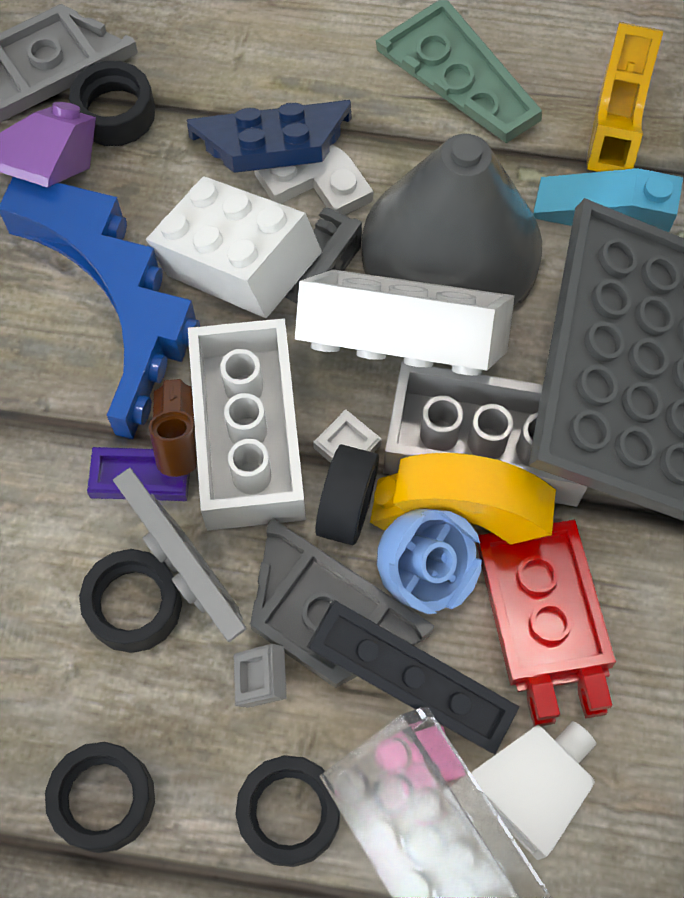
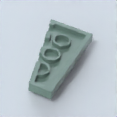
M448 0L436 1L375 40L378 52L505 143H508L542 121V110Z

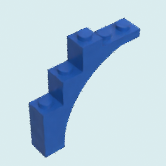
M12 177L0 203V215L9 234L38 242L76 263L105 292L118 314L124 344V369L108 410L107 418L115 435L133 439L138 425H144L148 420L152 406L150 394L154 384L161 383L164 378L167 359L182 362L189 347L188 328L200 327V321L196 320L192 300L158 292L162 283L163 270L158 266L154 248L123 240L127 221L122 216L117 197L61 183L45 187Z

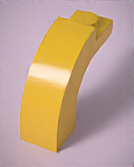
M624 22L618 23L594 118L587 156V170L603 172L634 169L643 136V111L664 32L662 29Z
M459 453L414 455L400 459L398 473L377 480L370 523L384 531L396 518L411 510H447L467 519L469 523L491 531L507 543L515 544L552 535L556 489L541 478L520 467L487 457Z

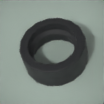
M122 61L96 63L79 73L70 86L69 102L79 106L80 113L96 117L93 142L100 145L123 146L134 142L148 132L155 119V103L151 86L146 75L135 65ZM111 91H125L134 94L138 98L132 108L116 116H99L88 110L93 100Z
M342 444L338 446L331 461L320 498L315 525L316 536L352 546L357 543L375 485L379 454Z
M127 549L112 552L94 564L84 577L79 594L81 615L98 640L113 650L134 653L150 650L167 639L178 624L182 608L181 595L172 581L174 576L164 561L161 563L150 552ZM135 572L146 574L155 580L161 592L162 601L159 612L154 619L143 627L134 630L119 629L107 622L102 613L101 600L103 592L110 583L125 574Z
M108 742L84 744L66 754L53 769L45 790L46 814L54 832L69 845L95 853L117 851L136 840L148 825L155 805L154 782L145 764L125 747ZM107 764L118 767L127 775L132 785L133 801L128 814L119 824L109 830L93 831L82 827L75 821L69 809V794L73 782L83 771L92 766Z
M283 755L264 761L248 774L238 792L235 815L241 837L257 856L273 865L296 867L314 861L330 847L339 830L341 802L335 783L321 766L305 757ZM284 778L300 779L309 784L318 794L322 807L321 820L315 832L304 842L294 845L278 844L267 838L260 829L256 816L258 800L263 791L274 781Z

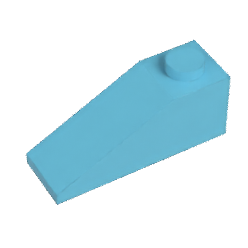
M639 168L541 177L533 215L535 219L572 226L575 207L586 198L670 232L678 213L683 177Z

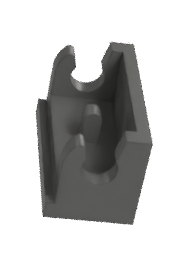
M325 207L319 214L321 218H319L313 230L322 253L287 293L285 298L298 304L299 281L329 270L345 271L361 248L362 222L356 218L351 219L331 208Z

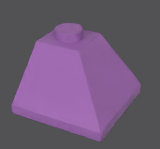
M54 102L52 107L32 113L0 132V172L50 187L90 169L96 117L80 113L79 106L66 102Z

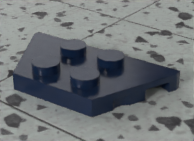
M342 100L308 105L286 103L275 109L259 110L256 108H244L233 114L187 119L189 138L193 141L199 138L204 140L206 151L214 158L221 159L223 165L234 173L319 163L324 161L330 152L329 147L336 143L340 137V124L342 121L350 122L352 119L351 101Z

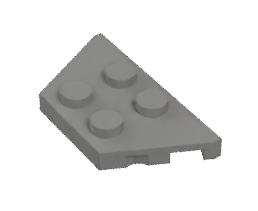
M59 4L1 32L0 122L70 88L77 75L90 65L103 61H124L138 54L135 40L128 35H125L123 39L106 32L105 24L92 18H84L77 11L63 4Z
M129 467L114 478V483L149 531L143 537L148 548L161 563L164 561L173 573L178 571V574L172 578V581L183 597L190 604L194 603L202 613L206 611L228 642H231L247 630L242 622L243 617L235 601L182 528L169 515L155 496L149 494L134 471Z

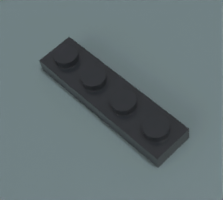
M332 600L307 645L308 649L494 755L520 707L336 600Z

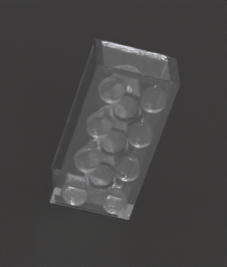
M427 706L401 714L319 776L392 898H552Z

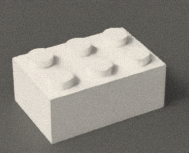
M205 176L190 189L185 197L146 238L149 246L154 248L156 258L168 277L263 318H267L322 253L305 212Z

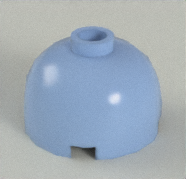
M415 509L399 516L384 531L377 548V568L383 586L400 603L426 614H437L435 611H440L444 608L453 609L461 605L474 590L481 573L482 560L476 558V546L474 543H480L477 532L467 519L447 510Z

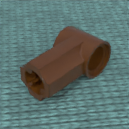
M181 379L164 380L163 385L159 389L154 390L153 419L150 421L148 428L157 469L164 475L179 477L191 473L198 467L192 386H188Z

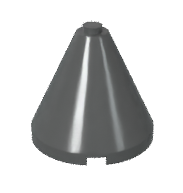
M458 134L449 138L387 189L371 208L362 234V263L367 275L515 295L513 306L518 302L521 304L528 296L535 283L542 259L541 233L532 211L489 145L482 138L472 134Z

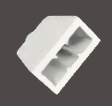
M574 721L555 740L542 727L537 725L476 768L465 779L463 784L538 861L547 857L553 850L595 783L592 776L579 763L596 746V741L585 728Z

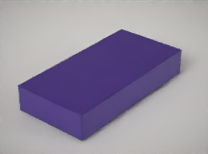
M92 447L87 494L91 499H126L113 479L130 467L149 494H153L157 500H188L190 473L179 477L162 474L157 469L153 449Z

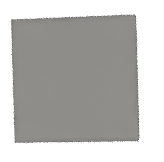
M268 644L234 654L235 706L249 708L287 699L284 646Z

